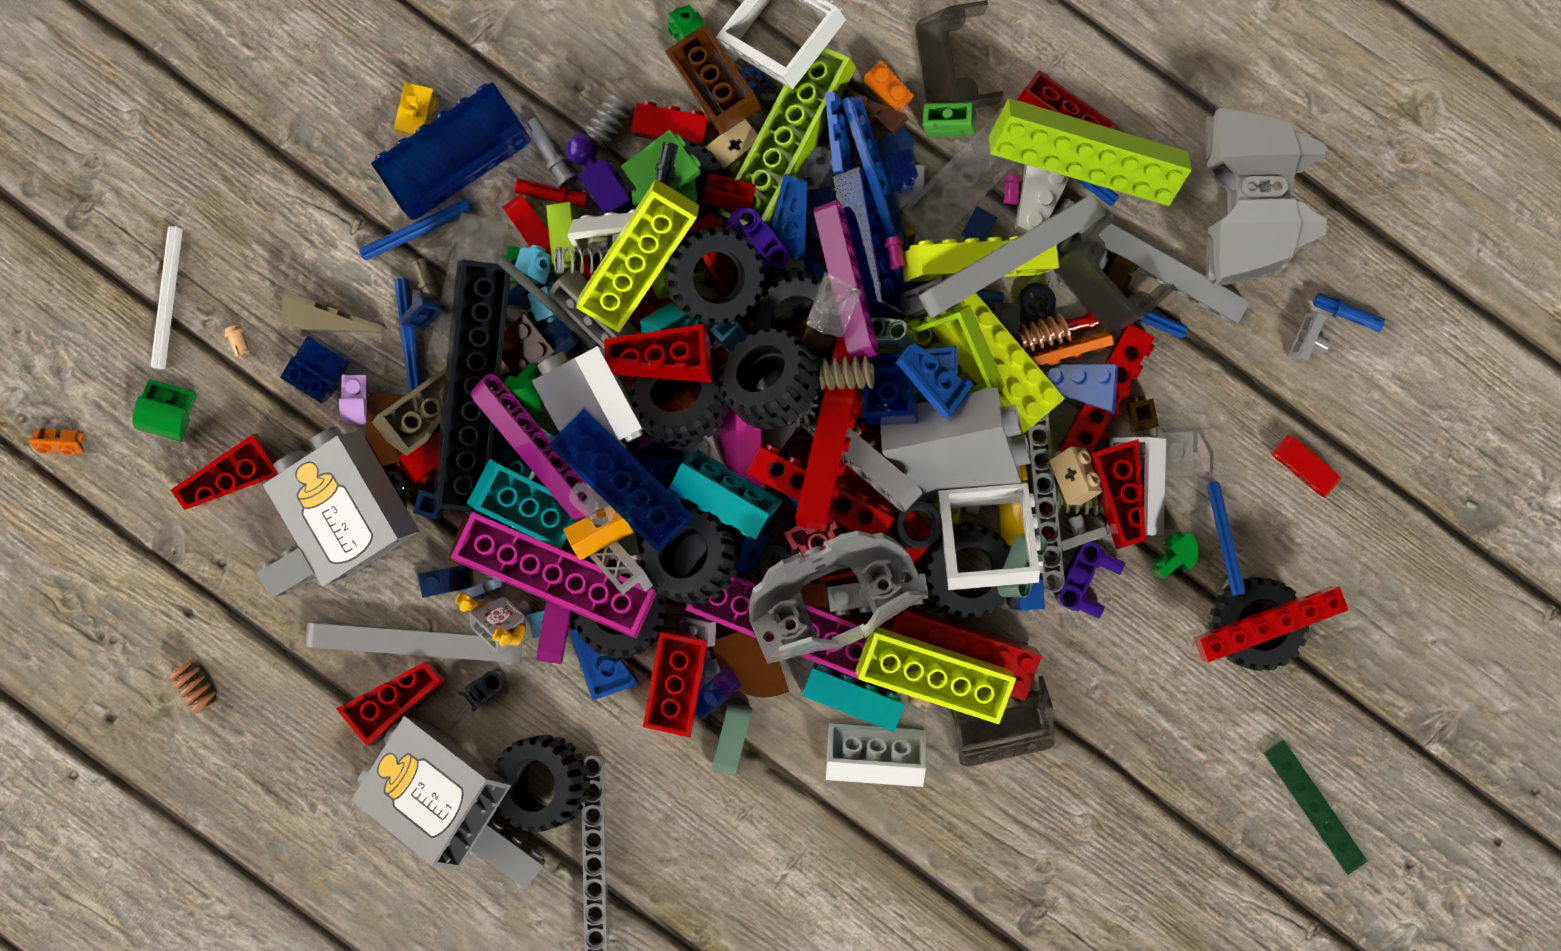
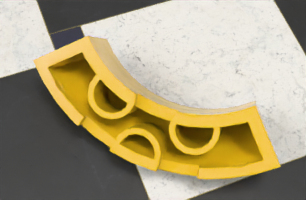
M1026 465L1019 466L1021 483H1027ZM998 504L1000 536L1006 541L1008 546L1012 547L1015 537L1018 534H1025L1021 504Z

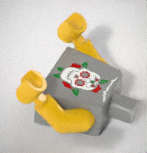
M459 593L455 603L460 604L459 609L462 612L469 611L470 628L498 655L510 645H520L526 633L525 616L531 613V608L526 601L523 600L515 606L506 597L480 602L472 600V597L467 593Z

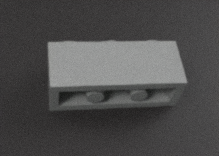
M495 820L489 821L471 850L526 890L546 861L542 859L544 856L536 849L532 848L529 850L522 845L524 841L515 834L510 836L503 831L504 827Z

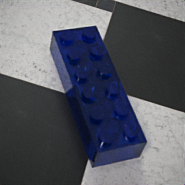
M856 167L833 176L835 185L833 186V193L842 204L870 316L889 319L904 316L897 271L890 268L888 250L884 247L887 237L866 173L862 168Z
M585 405L548 441V446L657 552L694 517L693 511L621 440H618L617 436Z

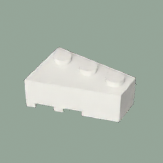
M1025 164L1014 230L1023 234L1049 219L1070 177Z

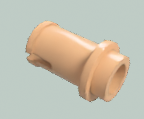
M234 325L225 329L226 334L224 336L225 338L228 337L235 357L250 352L242 335L243 328L240 329L239 325Z

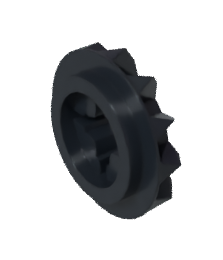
M1031 283L1020 291L1017 305L1020 313L1027 320L1037 322L1038 319H1047L1054 312L1056 297L1052 289L1047 287V285ZM1032 296H1035L1036 299L1045 297L1040 303L1041 310L1037 306L1028 308L1033 301Z

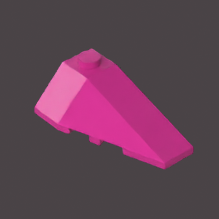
M728 407L727 416H722L723 424L720 428H717V436L728 468L767 490V484L746 473L759 446L766 447V429L764 427L763 429H758L746 424Z

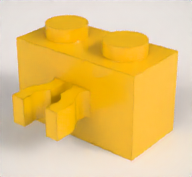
M404 82L394 124V130L398 134L426 140L427 135L432 133L434 122L431 118L433 111H437L439 97H437L434 89Z

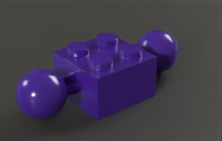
M577 134L571 137L566 145L567 156L573 163L585 167L586 170L578 175L602 213H628L630 209L634 208L631 203L633 200L632 193L625 183L620 185L618 182L621 178L611 162L606 164L604 159L600 161L596 159L597 145L590 136Z

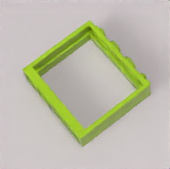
M957 304L947 309V313L942 315L938 314L932 318L926 316L925 321L920 322L919 319H915L906 323L915 333L958 319L985 381L983 384L971 387L967 393L996 387L998 391H1001L1005 387L971 305L960 307V304ZM912 383L905 400L906 405L926 402L923 394Z

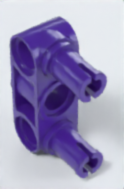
M737 208L733 210L724 228L745 236L749 239V243L756 247L758 250L757 256L762 258L764 265L760 267L761 272L766 275L786 266L789 261L787 249L756 211L751 208ZM745 212L748 216V222L743 226L740 222V216ZM776 250L779 258L776 263H773L771 254Z
M1088 542L1079 545L1064 573V586L1056 593L1057 602L1072 611L1078 612L1080 610L1099 619L1105 606L1087 598L1084 593L1093 579L1096 567L1099 568L1101 566L1120 575L1124 569L1125 562L1107 554V551L1096 543ZM1088 546H1091L1095 552L1094 557L1090 560H1087L1083 554L1084 549ZM1067 590H1071L1074 593V600L1069 604H1066L1063 600V594Z

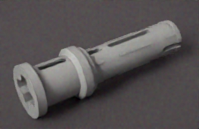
M535 117L527 121L528 123H525L524 126L545 156L547 168L555 174L559 181V187H566L578 178L576 172H572L568 166L566 156L558 152L539 119Z

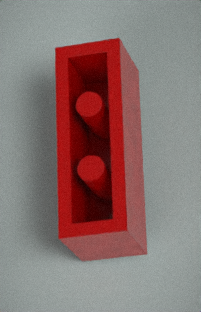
M643 101L642 104L636 103L631 133L635 137L656 140L670 130L673 135L678 133L683 140H691L692 144L696 145L699 143L704 146L709 122L708 116H704L703 112L697 110H690V113L680 111L681 109L676 106L667 105L666 108L657 107V104L654 102Z

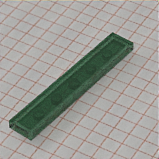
M1281 740L1262 753L1345 874L1349 875L1368 862L1286 742Z

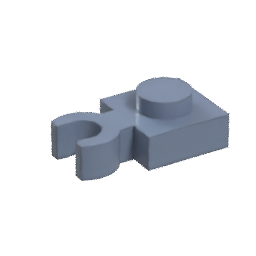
M494 578L460 592L467 593L472 597V600L479 601L484 599V593L502 587L504 584L502 581Z

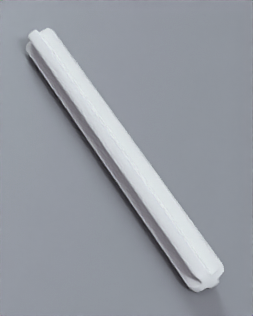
M169 226L167 231L151 367L155 369H165L183 232L182 228L177 226Z

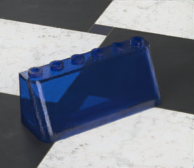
M491 82L490 84L481 85L476 90V93L469 98L464 97L460 99L451 110L439 113L436 116V120L430 124L418 127L415 131L416 133L409 138L400 139L395 144V147L388 152L383 151L379 153L375 160L371 162V165L401 210L411 220H415L524 149L531 142V138L494 82Z

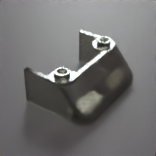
M988 0L952 5L917 22L915 26V39L926 104L973 102L974 108L997 105L1001 102L1004 96L1003 91L979 95L977 84L973 79L968 77L956 79L949 32L962 28L966 18L984 15L988 7Z
M1113 214L1105 215L1095 221L1059 254V268L1054 269V272L1106 331L1118 332L1149 314L1176 287L1173 284H1160L1150 294L1139 291L1127 299L1104 273L1097 262L1104 256L1106 246L1098 234L1116 218Z
M1038 676L1039 691H1029L1026 700L1020 701V706L1005 709L999 724L948 708L961 765L967 767L1044 751L1054 745L1053 705L1043 676Z

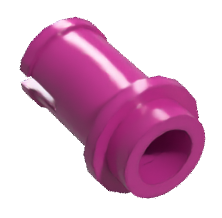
M1007 174L1006 179H1003V182H1005L1003 204H1019L1020 184L1023 183L1020 180V175Z
M900 236L887 238L886 244H884V247L888 250L891 269L906 266L902 249L904 242L901 241Z

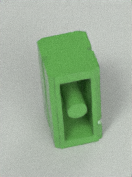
M973 102L929 103L924 105L923 127L927 137L975 136L977 113Z

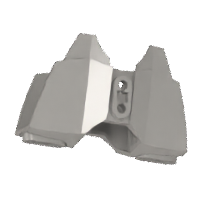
M1219 108L1215 111L1214 116L1206 117L1207 169L1211 177L1217 181L1226 194V217L1208 228L1206 242L1207 280H1212L1215 287L1238 283L1282 269L1284 260L1292 258L1295 249L1326 235L1327 218L1311 210L1304 202L1296 201L1293 189L1294 175L1296 173H1301L1309 166L1326 158L1325 143L1294 131L1292 124L1289 122L1255 113ZM1274 183H1278L1281 185L1282 189L1280 191L1274 190V188H1271V186Z
M854 531L840 534L838 537L824 542L826 549L823 546H816L804 553L805 558H802L799 552L790 558L782 559L779 563L769 568L762 582L753 588L749 604V621L767 664L816 651L842 649L841 647L864 637L866 639L882 623L927 596V592L909 552L899 542L883 533L868 534ZM851 568L864 590L873 616L866 625L863 623L858 627L833 636V640L820 639L802 600L801 588L811 581L834 571ZM904 576H911L912 580L905 583L902 581ZM881 586H888L886 590H880ZM791 625H796L795 629L788 630ZM768 635H774L772 642H766Z

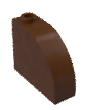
M369 392L365 439L382 467L396 465L399 462V456L403 453L389 444L372 422L378 414L405 395Z
M736 631L715 638V646L708 647L711 659L717 660L723 676L733 687L742 693L754 697L768 698L789 692L780 662L767 664L757 638Z

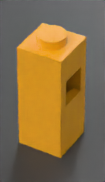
M616 501L563 530L578 559L582 560L633 533L629 525L633 520L627 509L621 510Z

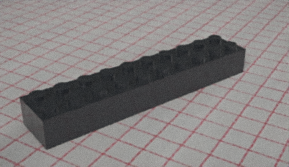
M465 259L457 261L432 507L480 512L468 505L467 501L489 459L492 458L495 425L473 400L471 391L486 374H494L500 379L510 274L499 264Z

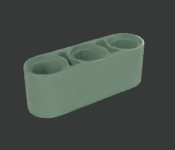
M871 316L878 347L904 351L909 345L916 344V333L904 321Z
M1018 534L1015 537L1003 569L1029 567L1025 534ZM1035 534V536H1040L1041 550L1037 551L1038 558H1043L1047 548L1046 538L1042 534ZM1033 583L997 586V589L1002 597L1026 598L1031 591Z
M729 702L712 770L735 776L753 707Z

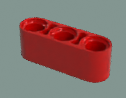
M520 193L502 206V208L530 248L531 245H537L544 248L545 253L551 255L549 231L522 193Z
M1287 434L1271 453L1277 461L1324 498L1328 496L1341 480V477L1291 435Z

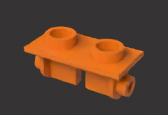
M38 428V430L33 431V438H28L32 447L39 453L84 454L83 449L79 445V443L84 442V433H80L79 430L62 429L59 438L57 437V429Z

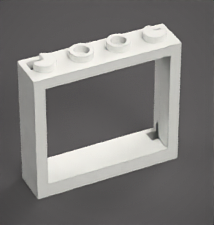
M744 0L716 38L726 50L793 89L846 19L841 13L842 8L836 5L833 0L829 2L826 0H797L824 15L825 18L787 67L740 40L770 0Z
M597 346L576 357L575 360L618 440L625 439L626 442H631L644 435L641 431L644 427L634 413L627 391L619 376L613 375L605 360L604 349Z
M1028 483L938 491L948 590L1039 583V575L1044 573L1043 558H1038L1037 551L1041 550L1040 536H1035L1034 529L1038 528L1037 515L1032 514L1031 507H1035L1033 493H1029ZM1020 503L1029 567L958 573L950 508Z

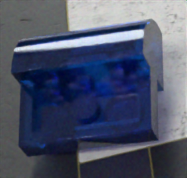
M307 336L296 356L291 357L280 378L316 401L324 403L342 382L340 379L351 361L313 337Z

